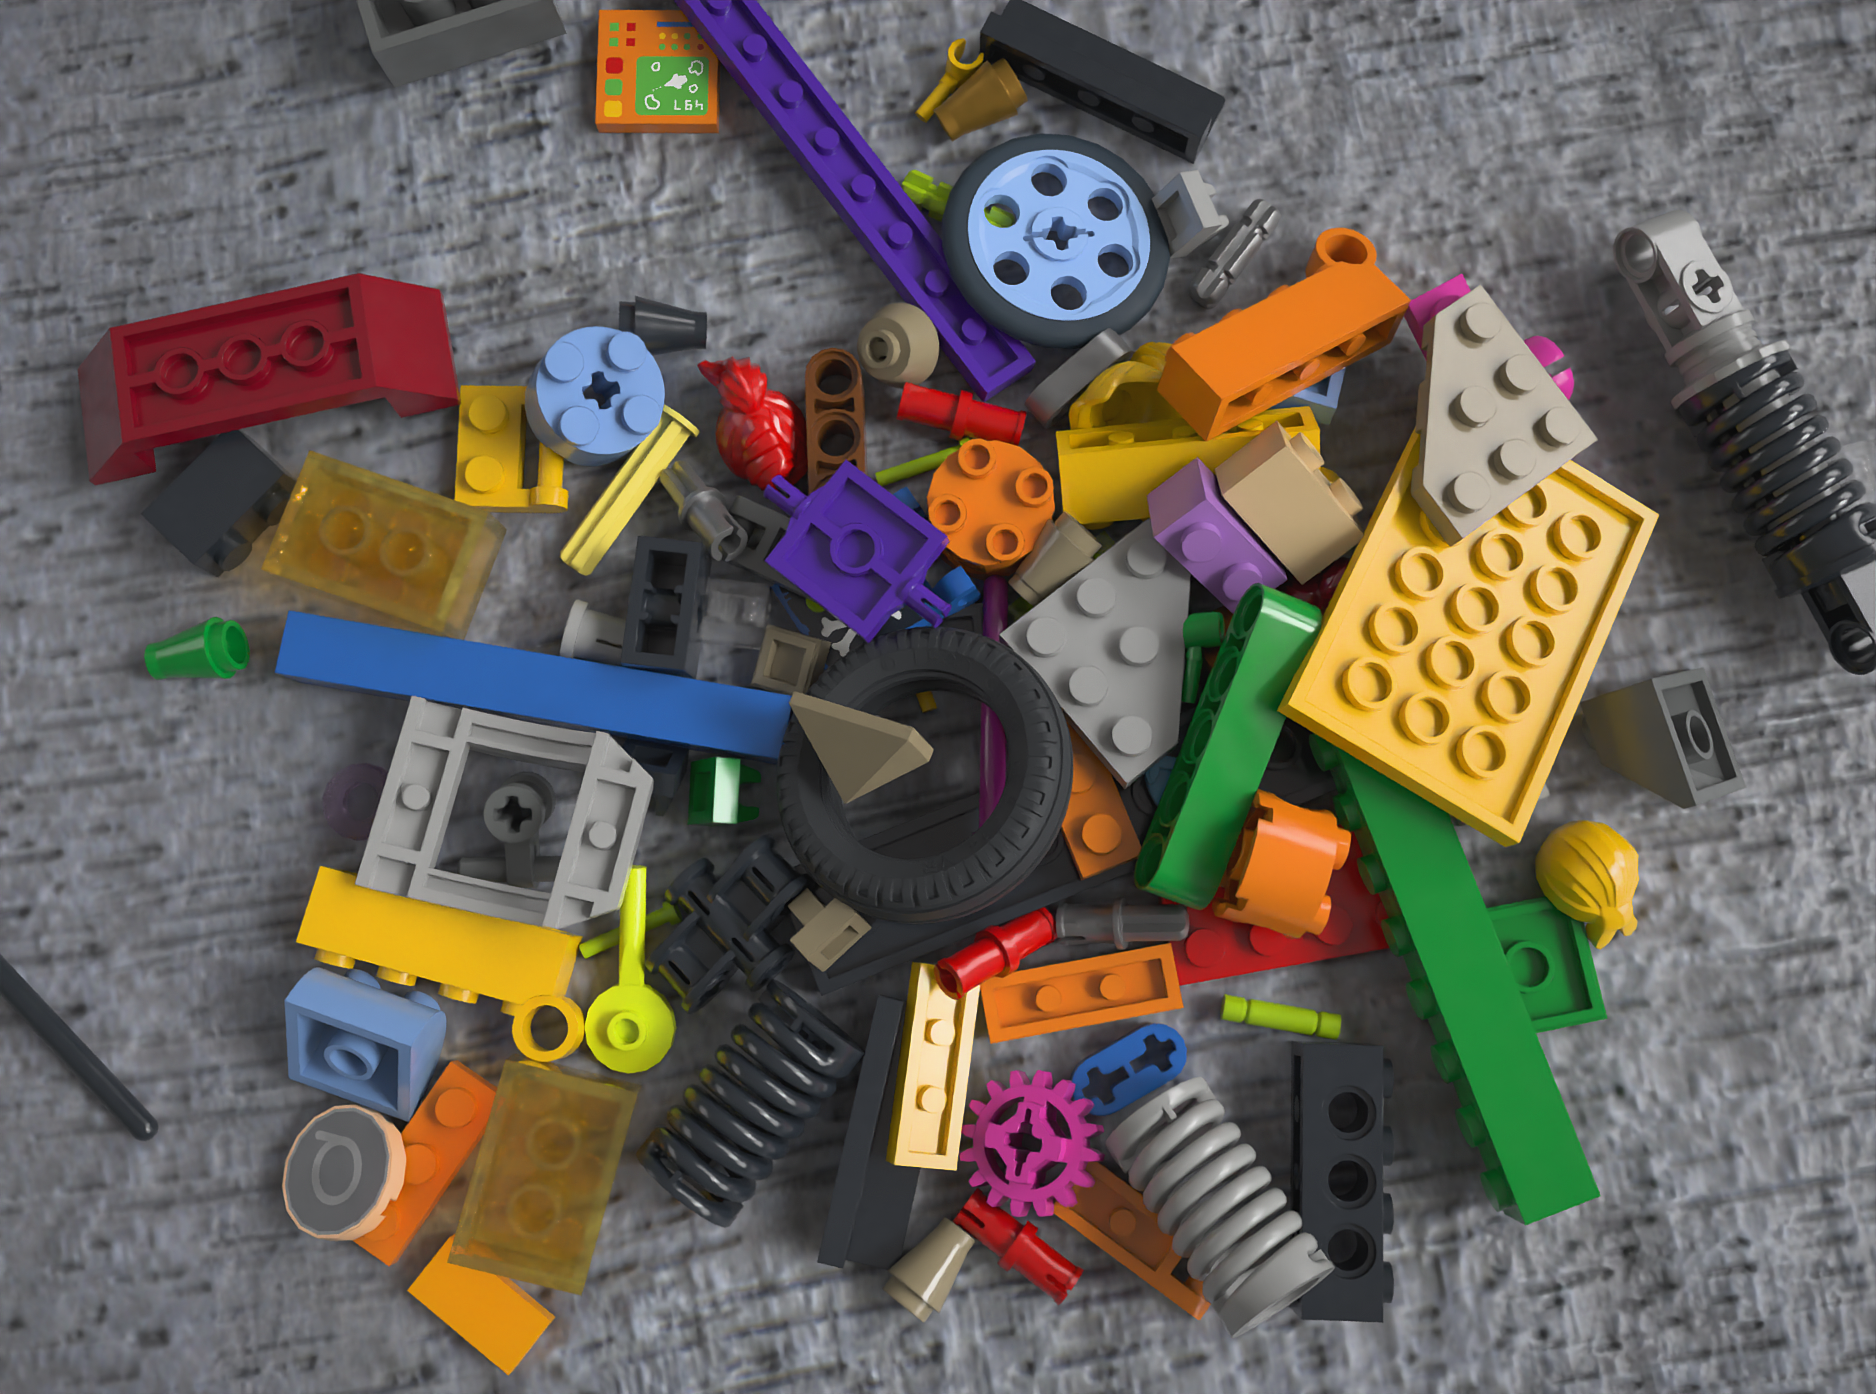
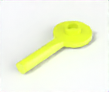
M632 865L623 902L620 906L619 983L598 995L588 1009L584 1026L587 1044L596 1059L611 1070L628 1074L646 1071L661 1062L673 1045L677 1028L674 1010L665 996L650 985L644 984L647 867L642 865Z

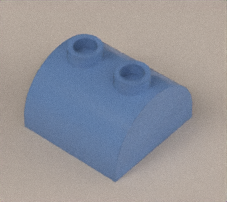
M320 967L308 971L284 1000L289 1079L409 1122L427 1091L440 1058L446 1033L445 1013L440 1011L438 1003L431 996L423 992L409 991L404 997L381 990L378 981L362 970L351 969L344 976Z

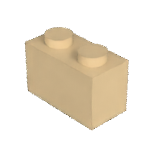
M1276 421L1214 470L1221 494L1303 585L1359 543L1364 536V532L1356 514L1364 508L1355 493L1341 478L1331 484L1318 469L1325 464L1324 460L1303 433L1299 432L1291 438L1279 422Z

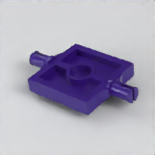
M845 460L826 485L810 493L808 497L786 481L782 475H777L771 481L789 499L769 484L767 485L763 494L764 498L769 499L790 515L791 518L785 536L765 559V562L867 643L874 638L890 616L903 609L905 605L932 624L934 628L938 627L943 620L939 614L924 603L929 604L944 617H947L952 605L943 601L926 588L923 583L927 570L949 544L948 537L849 461Z

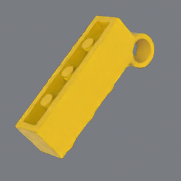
M1310 406L1265 410L1207 442L1202 439L1184 418L1056 431L1063 512H1068L1086 529L1091 530L1108 527L1114 521L1133 519L1146 521L1150 518L1147 495L1196 457L1216 475L1215 468L1276 421L1279 422L1291 438L1299 432L1303 433L1320 454V429ZM1318 468L1331 484L1340 478L1328 468Z
M319 867L296 939L297 943L317 948L315 960L338 967L353 969L355 961L358 959L379 965L376 977L408 986H415L417 977L440 982L439 995L467 1003L476 1004L479 994L503 1000L500 1011L515 1016L512 1034L517 1048L526 1057L535 1061L549 1062L562 1059L572 1054L579 1047L585 1035V1018L580 1007L564 995L567 992L579 952V944H581L583 936L559 929L555 930L485 916L355 885L358 873L332 867ZM547 1005L559 1009L566 1017L568 1023V1032L564 1042L554 1050H548L539 1046L531 1033V1023L534 1015L538 1010Z

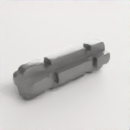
M1256 199L1250 204L1242 215L1243 218L1240 223L1234 225L1209 258L1206 268H1202L1191 282L1188 294L1204 308L1213 309L1218 305L1227 293L1226 290L1229 288V285L1234 284L1259 251L1263 241H1266L1278 226L1281 214L1277 208L1270 205L1267 201Z

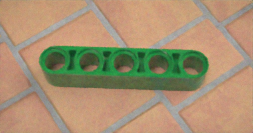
M1261 583L1251 585L1241 597L1139 852L1134 871V882L1138 889L1196 910H1202L1207 907L1214 898L1286 719V716L1277 710L1295 673L1320 632L1322 614L1317 606Z

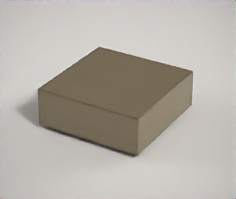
M767 624L750 685L790 696L793 695L794 691L805 694L823 673L831 642Z

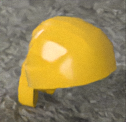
M1577 820L1552 830L1535 859L1536 879L1544 895L1561 912L1575 920L1586 922L1587 938L1599 950L1609 944L1617 930L1624 936H1630L1638 923L1633 914L1632 898L1639 881L1638 854L1626 838L1602 822Z

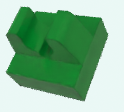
M713 757L692 761L687 825L713 827L756 819L759 816V808L743 806L738 801L740 784L761 782L760 772L740 764V759Z

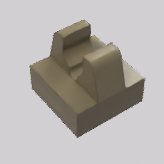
M805 888L787 905L804 925L790 941L809 962L822 972L826 971L872 928L853 908L836 898L825 906L808 888Z

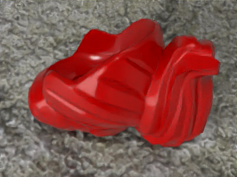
M732 356L724 361L708 362L704 360L700 362L697 366L701 374L718 389V393L721 395L719 402L724 407L721 409L716 423V445L722 460L730 471L737 477L749 479L751 486H757L761 491H765L769 484L780 492L771 481L777 475H782L792 485L796 484L808 470L806 420L800 408L790 397L779 391L767 388L766 373L760 371V364H751L750 357L736 360Z

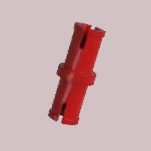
M905 382L896 420H906L951 432L950 438L962 441L964 435L986 441L997 440L1018 446L1026 418V411H1016L972 399L974 393L961 390V394L958 396Z
M1042 907L1017 917L1001 927L996 925L986 927L976 934L974 943L952 956L937 962L934 966L937 984L946 996L953 1000H958L968 991L993 976L999 978L1008 976L1018 969L1021 959L1042 946L1054 942L1057 938L1055 919L1046 908Z
M977 1187L952 1222L957 1226L959 1225L999 1256L1000 1259L997 1264L1008 1272L1013 1267L1054 1299L1053 1302L1059 1306L1067 1297V1291L1073 1289L1084 1269L1079 1265L1073 1264L1036 1235L1038 1227L1029 1220L1023 1225L1000 1206H990L987 1203L988 1197Z

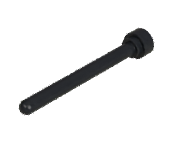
M0 954V995L135 1139L139 1141L152 1139L157 1134L159 1128L158 1122L153 1115Z

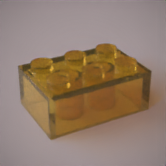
M309 450L261 570L293 587L422 632L464 640L507 529L488 511Z
M518 1053L508 1057L504 1063L447 1263L582 1296L592 1267L642 1085L553 1062L535 1061Z

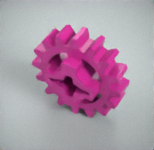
M1019 1070L1010 1071V1088H1007L999 1081L991 1080L986 1085L992 1099L988 1103L979 1100H971L969 1103V1107L979 1118L976 1125H962L961 1133L973 1138V1148L960 1153V1161L977 1163L979 1170L972 1175L969 1183L972 1187H982L990 1184L992 1189L987 1199V1203L990 1206H1002L1011 1198L1010 1209L1012 1216H1027L1032 1202L1039 1217L1052 1216L1054 1213V1198L1064 1207H1073L1078 1202L1072 1187L1075 1184L1082 1187L1094 1186L1096 1181L1085 1168L1088 1162L1104 1161V1153L1090 1148V1139L1104 1133L1103 1125L1086 1123L1084 1117L1092 1110L1094 1103L1092 1100L1085 1098L1073 1102L1071 1098L1076 1084L1072 1081L1062 1079L1052 1089L1053 1080L1052 1073L1037 1070L1030 1085L1029 1078L1025 1072ZM1018 1102L1017 1114L1003 1124H998L1002 1114L1010 1106ZM1057 1110L1065 1117L1070 1128L1071 1138L1065 1136L1056 1122ZM1024 1134H1032V1136L1042 1139L1040 1152H1031L1030 1149L1022 1147ZM993 1149L997 1150L1006 1164V1175L1000 1170ZM1060 1162L1068 1163L1057 1179L1039 1188L1040 1183H1045L1048 1170Z

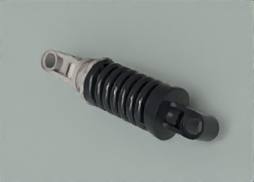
M1673 210L1623 229L1616 236L1613 245L1615 264L1619 272L1628 281L1643 308L1649 326L1656 332L1664 346L1666 361L1670 367L1679 368V373L1681 377H1684L1686 387L1670 403L1675 411H1680L1694 438L1697 437V444L1700 449L1705 452H1712L1708 458V464L1715 472H1725L1720 478L1719 484L1725 492L1737 493L1731 502L1734 511L1740 515L1750 514L1743 522L1745 531L1751 536L1762 535L1756 540L1755 549L1758 554L1767 556L1762 561L1777 587L1774 590L1777 597L1781 599L1798 594L1802 595L1828 642L1829 650L1834 660L1844 670L1855 675H1865L1876 670V506L1871 502H1864L1842 512L1844 508L1862 498L1866 488L1859 480H1850L1839 485L1840 481L1852 474L1853 465L1846 458H1839L1829 463L1826 462V460L1840 452L1841 444L1833 436L1815 442L1814 438L1825 433L1829 428L1826 417L1816 415L1803 421L1802 416L1816 408L1817 401L1814 396L1803 394L1793 400L1790 398V396L1802 389L1804 378L1800 373L1793 372L1798 368L1789 354L1791 350L1787 340L1762 345L1761 341L1757 339L1758 336L1755 330L1751 329L1755 323L1754 317L1749 309H1743L1733 291L1729 277L1720 268L1702 236L1698 222L1691 214L1683 210ZM1709 286L1712 288L1708 295L1697 296ZM1679 305L1669 314L1666 315L1664 313V310L1667 307ZM1861 524L1864 525L1867 533L1864 534L1860 531Z

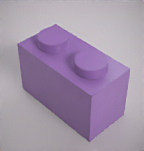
M1198 457L1147 495L1154 538L1233 614L1241 597L1251 585L1261 583L1275 589L1287 580L1283 563L1221 494L1216 475Z

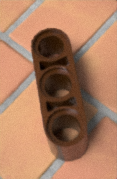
M828 348L821 350L812 356L805 371L809 495L826 485L845 460L868 476L865 392L859 363L852 354L844 349ZM831 375H843L851 381L848 389L841 394L829 395L819 389L822 381ZM843 434L852 438L854 444L850 451L844 455L830 456L821 450L822 444L831 435Z

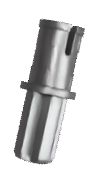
M675 461L671 468L663 469L660 482L679 507L678 517L680 523L687 530L697 533L714 559L720 561L722 557L725 561H730L740 555L747 546L748 536L746 531L727 511L725 497L717 489L707 487L688 462Z
M1117 897L1114 903L1085 905L1060 903L1056 915L1057 937L1060 938L1059 943L1062 946L1103 943L1115 944L1117 949L1125 950L1128 947L1129 941H1181L1187 938L1189 914L1187 907L1182 904L1128 905L1124 897Z

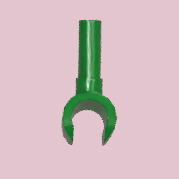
M1220 612L1194 613L1187 617L1183 623V639L1187 649V662L1181 701L1196 704L1204 662V648H1215L1222 645L1225 637L1223 614Z

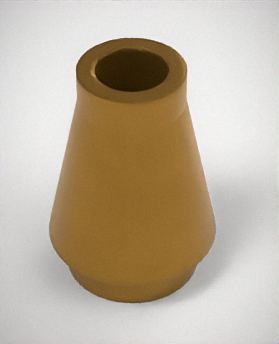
M1002 58L992 65L986 61L943 104L933 111L947 136L953 142L965 134L1017 116L1018 112L1016 109L1028 102V99L1012 68Z

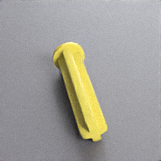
M664 404L658 426L631 452L560 551L559 557L578 573L585 576L590 575L657 483L663 469H667L689 436L697 438L700 431L686 418Z

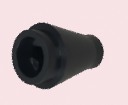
M635 296V302L619 301V331L637 335L644 342L646 349L652 356L690 349H706L707 312L691 311Z

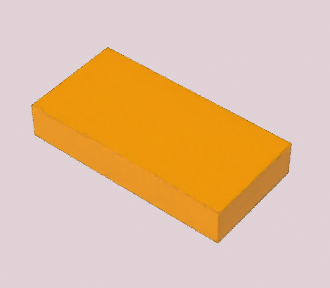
M457 1234L447 1239L407 1290L507 1375H510L555 1319L552 1313Z

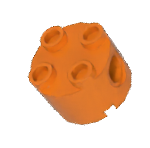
M980 438L967 441L959 450L950 454L933 474L927 495L928 521L949 539V544L940 554L942 560L954 569L962 566L969 577L983 581L991 575L1009 576L1015 573L1024 557L1033 550L1048 519L1052 520L1054 515L1053 480L1049 473L1043 469L1041 463L1019 446L997 440L986 441Z
M1257 789L1251 804L1252 807L1247 814L1219 885L1225 888L1224 899L1220 897L1212 899L1214 914L1216 917L1233 922L1266 927L1282 933L1289 939L1300 938L1305 932L1319 935L1328 921L1331 909V898L1325 895L1329 885L1332 869L1339 870L1343 866L1349 853L1351 834L1348 830L1337 827V819L1331 811L1298 807L1280 799L1273 793Z

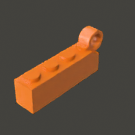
M1348 228L1328 229L1322 232L1316 240L1306 265V279L1290 287L1282 285L1271 292L1266 299L1244 310L1237 308L1230 311L1218 323L1197 334L1189 332L1179 337L1166 352V363L1157 391L1207 442L1389 345L1396 334L1411 299L1374 265L1377 253L1374 245L1367 237Z

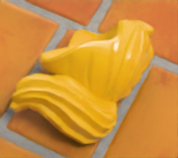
M1162 342L1145 343L1133 352L1130 361L1115 364L1103 371L1070 406V429L1183 419L1157 391L1166 363L1165 355L1172 344Z

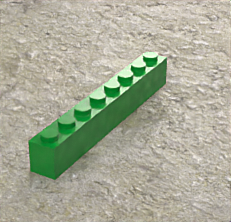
M1310 734L1309 744L1312 754L1322 771L1330 770L1339 793L1333 796V805L1339 822L1344 830L1354 831L1363 856L1357 858V866L1362 881L1371 895L1379 894L1388 918L1381 921L1386 942L1397 958L1403 956L1412 981L1406 983L1409 1001L1421 1020L1428 1019L1437 1044L1430 1047L1433 1062L1443 1081L1447 1084L1453 1083L1462 1107L1455 1110L1459 1128L1465 1140L1472 1148L1478 1146L1487 1171L1480 1173V1179L1489 1202L1497 1212L1503 1210L1505 1215L1526 1226L1600 1197V1192L1449 813L1317 734Z

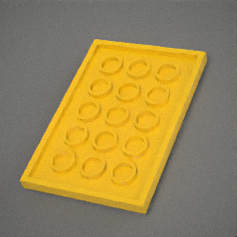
M1415 426L1364 531V536L1359 541L1322 617L1320 632L1295 673L1277 711L1504 847H1509L1520 843L1659 514L1577 463L1569 460L1464 539L1450 547L1411 495L1412 469L1419 465L1421 434L1415 433Z

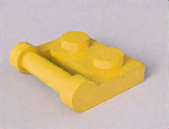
M461 385L460 398L462 405L459 407L454 506L460 512L563 513L568 511V490L562 488L564 457L539 442L537 487L523 489L527 423L525 391L527 386Z

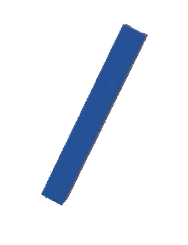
M290 610L288 611L275 669L276 674L304 684L409 702L412 696L425 698L428 702L458 709L467 708L520 721L591 733L600 731L608 733L613 737L653 742L771 764L778 763L780 748L785 744L782 740L788 723L794 714L789 704L792 697L790 695Z

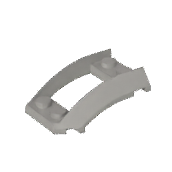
M412 696L355 885L449 908L555 930L619 910L628 884L653 791L654 780L608 733L600 731L591 733L545 726L467 708H453L428 702L425 698ZM469 750L536 765L585 773L551 893L514 887L435 869Z

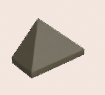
M796 691L793 692L789 704L844 804L929 762L934 749L913 727Z

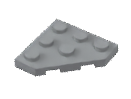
M1150 518L999 635V642L1020 655L1041 675L1055 695L1065 720L1124 789L1172 752L1178 743L1185 655L1183 623L1188 615L1191 573L1154 538Z

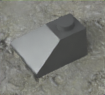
M1703 667L1652 678L1580 702L1584 714L1582 720L1583 733L1590 747L1597 751L1600 763L1673 804L1686 809L1746 788Z

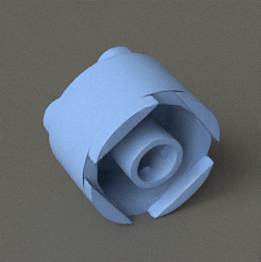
M585 327L574 330L557 340L535 367L525 391L526 416L536 438L543 445L566 458L565 460L582 466L605 465L625 456L644 441L658 426L664 407V382L655 359L637 335L608 327ZM589 386L593 388L595 393L603 395L605 403L600 408L595 399L585 400L583 392Z

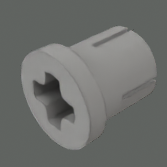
M576 599L567 620L559 656L624 667L620 660L626 619L591 610L589 602Z

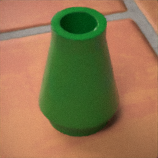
M212 617L163 641L150 643L147 645L144 653L147 670L156 680L167 678L230 679L237 670L246 668L250 658L249 643L243 628L234 620L224 621L219 617Z

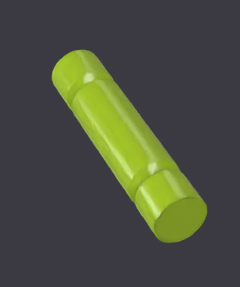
M1224 994L1222 998L1220 1020L1237 1023L1244 1021L1248 1025L1310 1036L1315 1034L1317 1037L1337 1040L1340 1034V1014L1324 1011L1316 1013L1313 1009L1251 998L1246 1001L1244 997Z

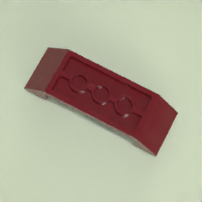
M361 273L111 327L77 369L89 481L95 486L155 473L154 448L383 397L387 399L400 418L462 405L444 296L440 289Z

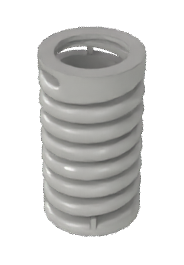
M1196 1077L1170 1088L1135 1111L1110 1134L1105 1146L1124 1173L1129 1172V1183L1131 1186L1143 1192V1204L1146 1209L1156 1214L1159 1213L1158 1227L1163 1233L1173 1236L1172 1248L1175 1253L1183 1258H1189L1187 1264L1188 1273L1192 1278L1204 1281L1202 1286L1203 1296L1207 1301L1212 1302L1211 1306L1219 1316L1220 1322L1230 1337L1236 1338L1255 1328L1300 1298L1334 1270L1335 1266L1327 1259L1321 1249L1315 1252L1318 1247L1317 1240L1313 1235L1305 1232L1292 1238L1262 1264L1246 1271L1268 1251L1297 1232L1302 1226V1219L1297 1212L1287 1211L1255 1234L1233 1245L1248 1231L1273 1216L1285 1206L1287 1200L1283 1191L1278 1188H1272L1249 1202L1231 1217L1214 1225L1226 1213L1252 1198L1270 1183L1271 1174L1263 1166H1255L1209 1199L1197 1204L1205 1195L1221 1187L1248 1168L1254 1162L1256 1152L1248 1144H1240L1230 1149L1239 1140L1241 1131L1232 1122L1220 1124L1225 1115L1224 1106L1216 1100L1206 1080L1203 1077ZM1178 1153V1154H1177L1175 1157H1173L1171 1160H1169V1161H1167V1162L1161 1164V1162H1162L1165 1158H1168V1157H1170V1156H1172V1155ZM1205 1166L1189 1180L1180 1183L1186 1176Z

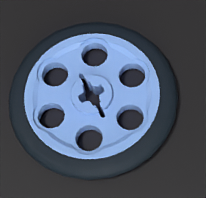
M1039 133L1013 138L985 151L960 175L949 193L942 218L943 252L950 275L967 303L990 325L1016 340L1043 348H1082L1108 328H1111L1118 335L1130 330L1151 310L1164 288L1170 263L1169 243L1164 226L1152 201L1155 195L1144 178L1123 158L1097 143L1071 135ZM1041 172L1050 173L1060 180L1063 192L1056 196H1044L1033 187L1031 177ZM1094 197L1110 199L1116 205L1119 216L1111 221L1097 219L1088 209L1087 202ZM996 203L1008 206L1016 216V224L1008 228L995 227L986 219L984 214L985 207ZM1049 231H1057L1060 240L1068 241L1064 250H1058L1053 240H1046ZM1108 252L1120 255L1127 262L1129 273L1118 278L1108 276L1099 267L1098 256ZM1001 260L1015 261L1023 267L1026 273V280L1018 285L1005 284L996 277L993 266ZM1060 284L1076 288L1083 299L1082 306L1074 310H1065L1057 306L1051 297V289Z

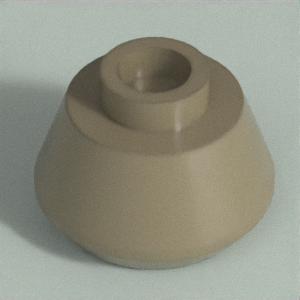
M892 303L879 309L863 327L858 337L857 352L862 366L870 375L890 387L904 389L905 382L919 385L931 375L938 360L939 340L935 326L921 309L908 303Z

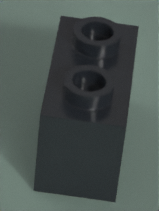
M638 536L620 660L624 667L690 679L697 678L712 558L702 542Z

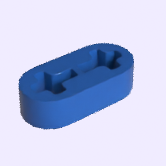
M1148 1023L1137 1027L1085 1057L1075 1066L1070 1076V1081L1076 1084L1073 1099L1076 1101L1085 1098L1082 1089L1090 1083L1086 1073L1091 1068L1097 1067L1105 1075L1123 1067L1126 1076L1110 1086V1092L1113 1097L1109 1101L1103 1103L1096 1095L1087 1098L1094 1103V1107L1089 1112L1090 1114L1107 1116L1116 1113L1173 1080L1181 1073L1187 1058V1048L1183 1038L1175 1029L1162 1023ZM1152 1035L1159 1042L1170 1040L1173 1049L1165 1055L1169 1064L1165 1069L1159 1070L1152 1063L1145 1064L1135 1071L1132 1069L1129 1062L1144 1054L1146 1045L1143 1040L1147 1036Z

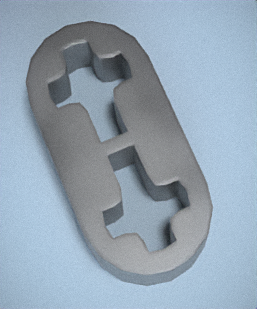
M1111 328L1106 329L1039 384L1026 399L1025 407L1045 429L1052 427L1069 414L1070 406L1096 377L1115 364L1127 362L1131 358L1133 350Z

